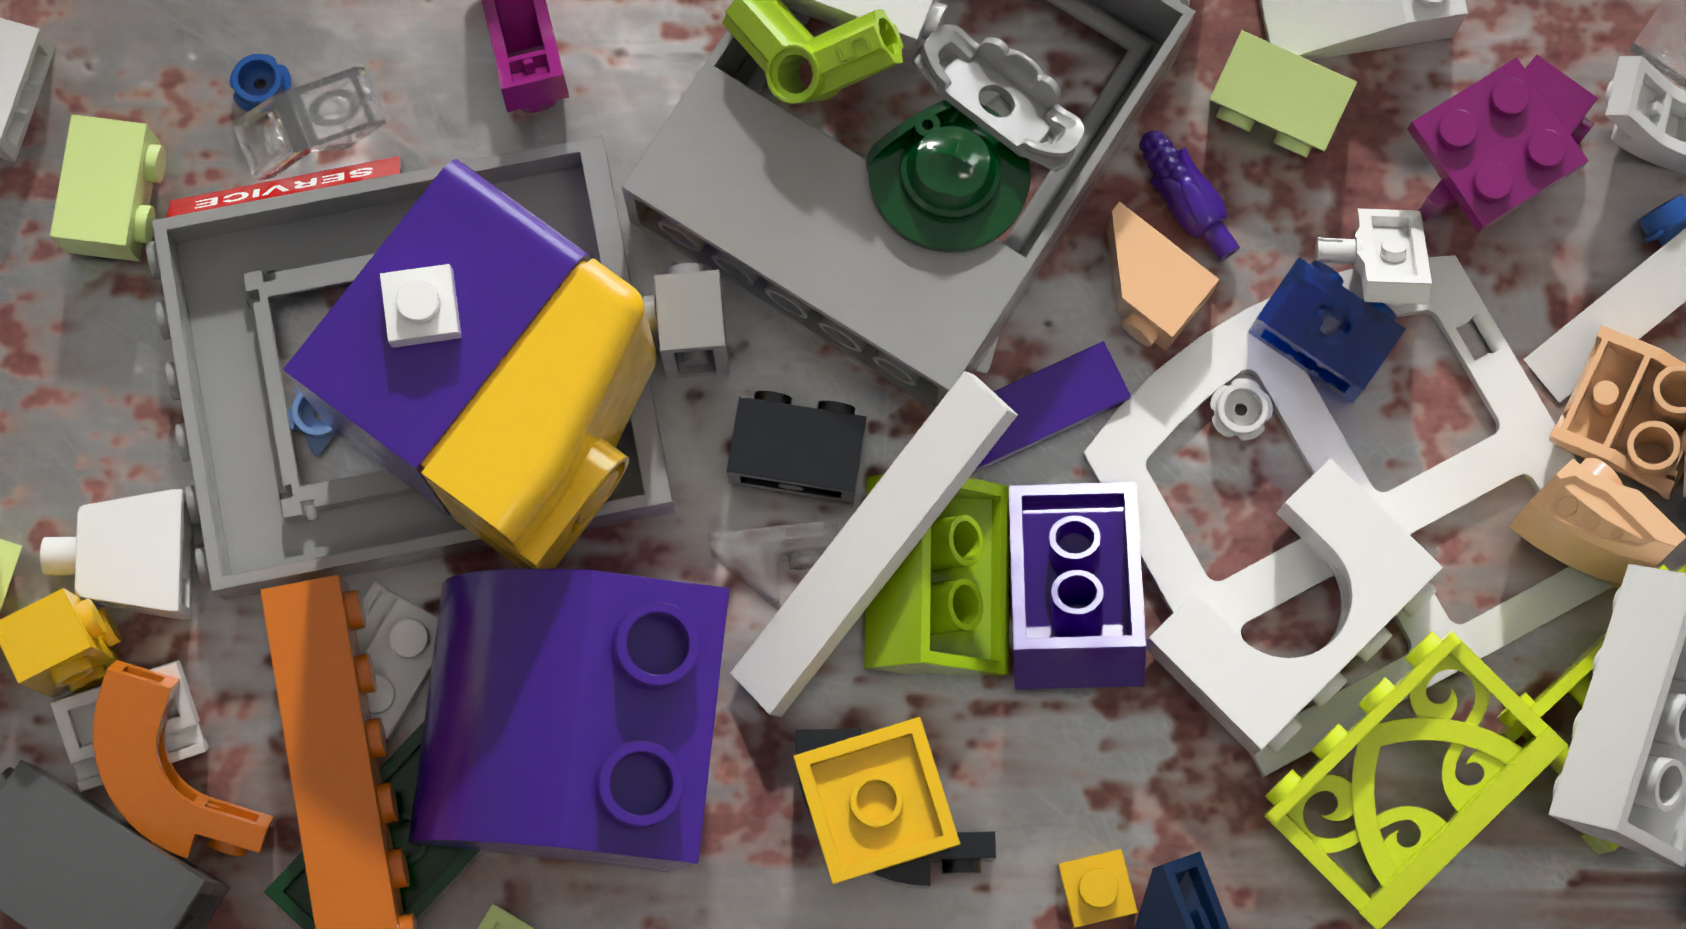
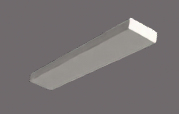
M966 371L962 373L730 672L769 715L783 716L1018 416L1016 412L975 375Z

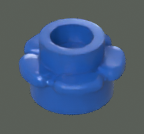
M252 54L241 59L233 69L229 81L231 88L235 91L233 94L234 101L241 109L247 112L261 110L263 113H270L277 110L284 104L286 100L285 92L289 91L292 85L291 75L286 66L278 65L276 59L267 54ZM258 80H265V88L260 90L255 88L256 82Z
M1682 194L1661 204L1637 220L1646 234L1642 238L1644 242L1650 243L1657 239L1660 246L1663 247L1686 228V200Z

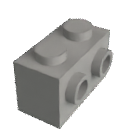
M682 263L670 266L668 274L654 275L656 295L644 296L643 299L655 349L660 348L666 378L674 379L729 374L724 303L719 270L707 271L706 265L701 263Z

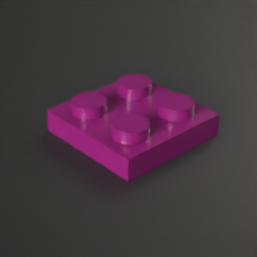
M1517 57L1415 119L1407 128L1478 233L1579 171L1589 161Z

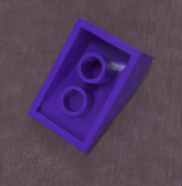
M1115 482L1009 486L1015 690L1144 686L1146 635L1137 483Z

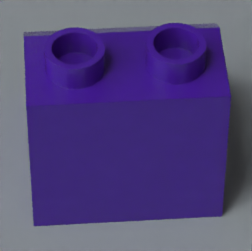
M577 569L484 570L463 573L447 578L443 582L408 843L660 872H671L698 864L730 588Z

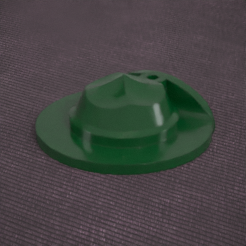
M946 100L924 109L891 130L871 147L866 159L869 187L880 215L901 237L917 246L932 251L965 252L983 247L995 241L1009 230L1021 214L1030 188L1031 171L1029 159L1018 156ZM981 104L983 109L989 114L1002 117L994 110Z

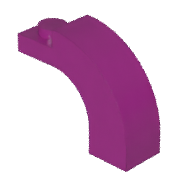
M481 0L507 113L520 109L526 113L541 112L554 106L557 100L569 98V91L546 0Z

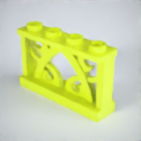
M1431 631L1404 658L1412 668L1395 685L1385 677L1358 703V706L1366 713L1348 731L1338 723L1313 747L1311 751L1319 760L1302 777L1291 769L1265 795L1273 805L1265 812L1264 817L1311 862L1375 929H1381L1569 746L1453 631H1449L1442 639ZM1448 669L1463 672L1472 681L1475 695L1474 704L1465 722L1451 719L1457 708V697L1452 687L1447 701L1440 704L1433 703L1428 699L1426 695L1427 685L1438 672ZM1490 693L1533 734L1522 746L1500 734L1478 726L1487 710ZM1409 694L1411 706L1418 717L1380 722ZM1413 740L1450 742L1451 744L1443 759L1441 775L1444 791L1456 810L1446 820L1432 811L1416 806H1399L1377 815L1374 785L1376 764L1381 746ZM1357 745L1352 770V783L1339 775L1327 774ZM1465 746L1476 749L1468 757L1465 765L1472 762L1478 763L1482 766L1484 772L1482 779L1474 785L1460 783L1455 775L1457 761ZM1320 791L1334 793L1338 800V806L1332 813L1321 816L1331 821H1342L1354 814L1356 828L1339 837L1327 838L1315 835L1308 829L1304 821L1303 811L1307 800ZM1412 820L1419 826L1420 838L1415 845L1403 847L1397 841L1399 829L1390 833L1384 840L1380 829L1397 821ZM1360 842L1366 859L1380 885L1369 895L1328 853L1345 850Z

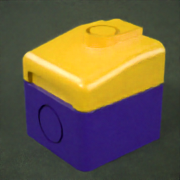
M454 159L438 173L291 358L283 371L329 427L449 516L452 515L458 523L520 569H555L605 504L627 469L629 457L618 450L616 446L656 366L657 355L644 301L640 293L633 286L596 259H591L589 254L460 160ZM450 264L454 272L462 338L392 348L387 337L380 273Z

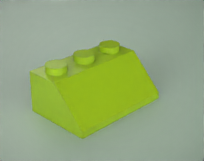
M884 474L867 477L866 497ZM969 477L865 610L864 669L908 675H1009L1010 517L1008 485Z

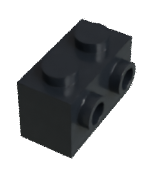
M756 391L754 399L739 396L726 471L728 483L854 503L867 416L855 415L856 408L854 406L836 401H819L817 409L792 405V397L773 391Z

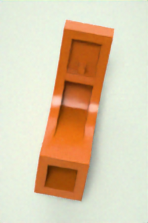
M116 660L106 669L98 694L93 720V748L101 780L118 811L129 824L148 840L186 859L195 848L199 835L210 838L208 846L225 854L243 857L246 856L248 850L260 853L267 840L274 816L200 793L180 777L171 763L166 747L165 732L180 679Z

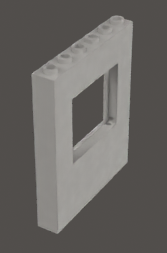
M603 135L462 162L589 254L591 259H596L632 286ZM446 165L152 220L155 241L146 243V254L152 277L154 279L161 278L165 301L156 303V316L162 338L164 340L171 339L175 361L166 363V379L172 399L174 401L181 399L184 423L176 424L175 426L176 441L182 461H191L194 485H189L185 488L186 503L192 523L201 522L204 547H199L195 550L196 565L202 585H211V591L223 600L261 593L260 589L333 575L347 577L492 548L458 523L452 515L446 514L387 469L300 486L269 298L352 283ZM649 378L616 446L618 450L629 457L627 469L610 497L585 530L676 513ZM310 501L314 502V505L304 506L302 504Z

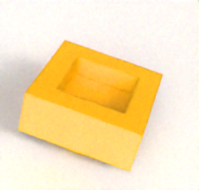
M1122 849L1057 864L1072 929L1138 913Z

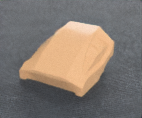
M1601 325L1589 358L1557 425L1554 426L1550 434L1549 441L1585 459H1598L1613 470L1631 477L1669 500L1685 469L1686 364L1661 348Z
M1587 458L1581 464L1572 459L1526 504L1508 526L1534 547L1553 558L1616 588L1622 585L1628 564L1655 568L1686 538L1639 490L1623 486L1615 471L1604 462L1595 458Z

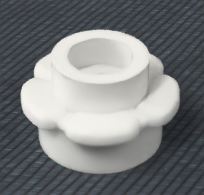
M1247 378L1235 379L1229 386L1221 385L1213 393L1210 401V408L1214 410L1212 423L1216 430L1227 438L1238 436L1242 441L1254 439L1262 434L1265 429V421L1270 420L1273 413V405L1269 395L1260 389L1258 383ZM1236 405H1245L1247 409L1246 414L1243 416L1237 415L1235 412Z

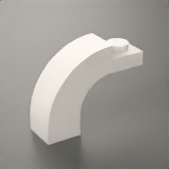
M1619 56L1614 79L1609 83L1605 95V116L1614 123L1611 141L1645 161L1668 170L1686 174V91L1671 83L1643 56Z

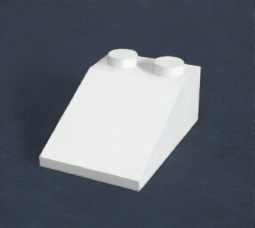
M1259 0L1267 41L1308 60L1453 38L1468 14L1465 0Z

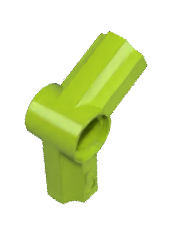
M734 0L725 10L726 15L722 21V24L766 72L767 85L773 95L782 102L790 104L830 100L840 90L903 63L902 49L904 45L897 26L890 21L885 11L881 9L869 12L816 37L812 36L781 0ZM804 59H807L810 63L813 73L812 82L808 88L804 86L800 78V67Z

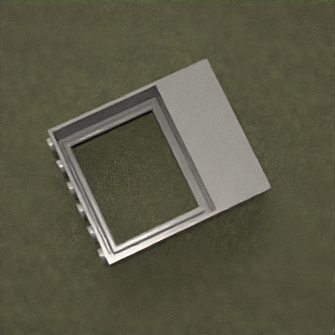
M1046 0L1128 51L1082 120L1084 135L1070 162L1057 172L1049 171L1004 242L996 239L974 250L949 253L925 249L901 237L886 223L875 206L869 187L866 158L762 95L760 92L767 83L766 72L728 29L621 186L629 220L696 263L706 265V269L719 270L720 278L934 410L964 371L973 375L1180 55L1196 11L1188 7L1187 0ZM789 9L805 27L811 17Z

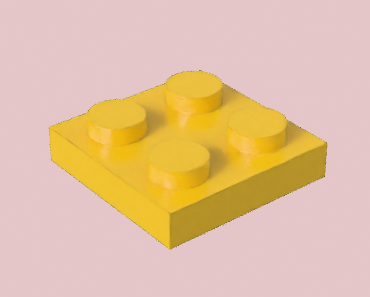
M920 717L793 756L832 885L960 845Z

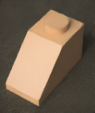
M1119 202L1112 210L1106 226L1116 313L1124 318L1121 325L1135 340L1148 347L1155 343L1166 351L1209 299L1220 279Z

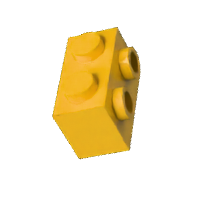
M64 588L0 619V646L18 684L50 698L69 689L74 694L102 684L106 669L116 660L121 661L114 645L122 642V639L109 612L104 607L97 610L89 598L83 600Z

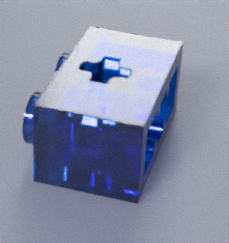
M1299 257L1259 313L1248 333L1351 403H1354L1406 328L1395 321L1397 319L1396 314L1386 304L1364 302V299L1343 287L1344 280L1331 267L1319 261H1312L1309 264ZM1329 315L1339 321L1336 330L1331 336L1324 334L1320 330L1323 321Z

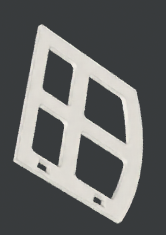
M1456 255L1428 257L1432 280L1429 304L1389 306L1378 302H1364L1361 276L1355 268L1295 286L1255 304L1198 337L1166 362L1108 420L1082 456L1097 483H1137L1141 561L1171 615L1195 592L1242 639L1241 629L1244 624L1334 576L1327 563L1300 538L1222 581L1211 580L1203 570L1146 468L1148 458L1168 436L1200 405L1210 398L1218 387L1228 384L1239 374L1249 373L1253 375L1264 393L1269 395L1274 411L1311 475L1331 458L1409 535L1518 477L1527 479L1532 484L1536 493H1538L1572 459L1577 461L1573 453L1549 441L1555 423ZM1429 314L1437 322L1495 421L1496 432L1487 439L1392 490L1380 492L1374 489L1300 362L1295 350L1296 345L1336 330L1376 320ZM1470 320L1474 321L1492 352L1477 360H1474L1457 329L1466 325ZM1569 566L1464 624L1453 623L1448 618L1435 594L1411 617L1401 609L1393 618L1408 643V651L1405 656L1337 692L1321 708L1315 704L1298 713L1295 718L1303 725L1302 728L1278 752L1274 753L1266 745L1261 751L1253 756L1250 754L1262 777H1265L1311 752L1313 747L1338 723L1348 731L1366 714L1358 706V703L1385 677L1395 685L1412 668L1404 658L1431 631L1440 639L1449 631H1453L1481 659L1613 586ZM1448 669L1438 672L1429 681L1427 688L1458 671ZM1409 694L1401 702L1408 699Z

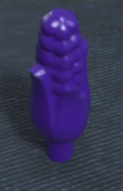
M1161 131L1146 132L1139 142V148L1143 151V158L1148 162V167L1154 175L1149 182L1160 192L1174 218L1188 234L1196 239L1203 237L1220 262L1229 258L1240 249V246L1223 223L1228 218L1221 196L1198 170L1186 147L1178 150L1173 146L1172 141L1166 138L1165 134Z

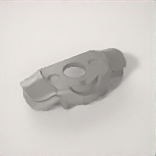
M952 24L941 25L937 28L936 32L933 31L929 35L925 43L917 50L911 62L927 79L935 93L1018 156L1033 160L1056 172L1068 165L1084 135V125L1079 117L1058 104L1061 97L1059 85L1054 79L1044 75L1040 66L1034 60L1020 51L1009 49L1008 45L999 38L988 37L978 44L963 29ZM994 91L1001 94L1009 102L1011 114L1006 117H997L989 114L979 102V93Z

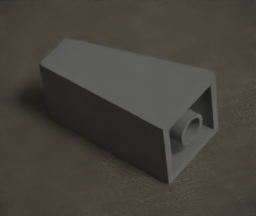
M20 760L15 769L8 767L0 774V911L27 929H205L231 888L184 857L157 846L141 835L131 824L37 765Z

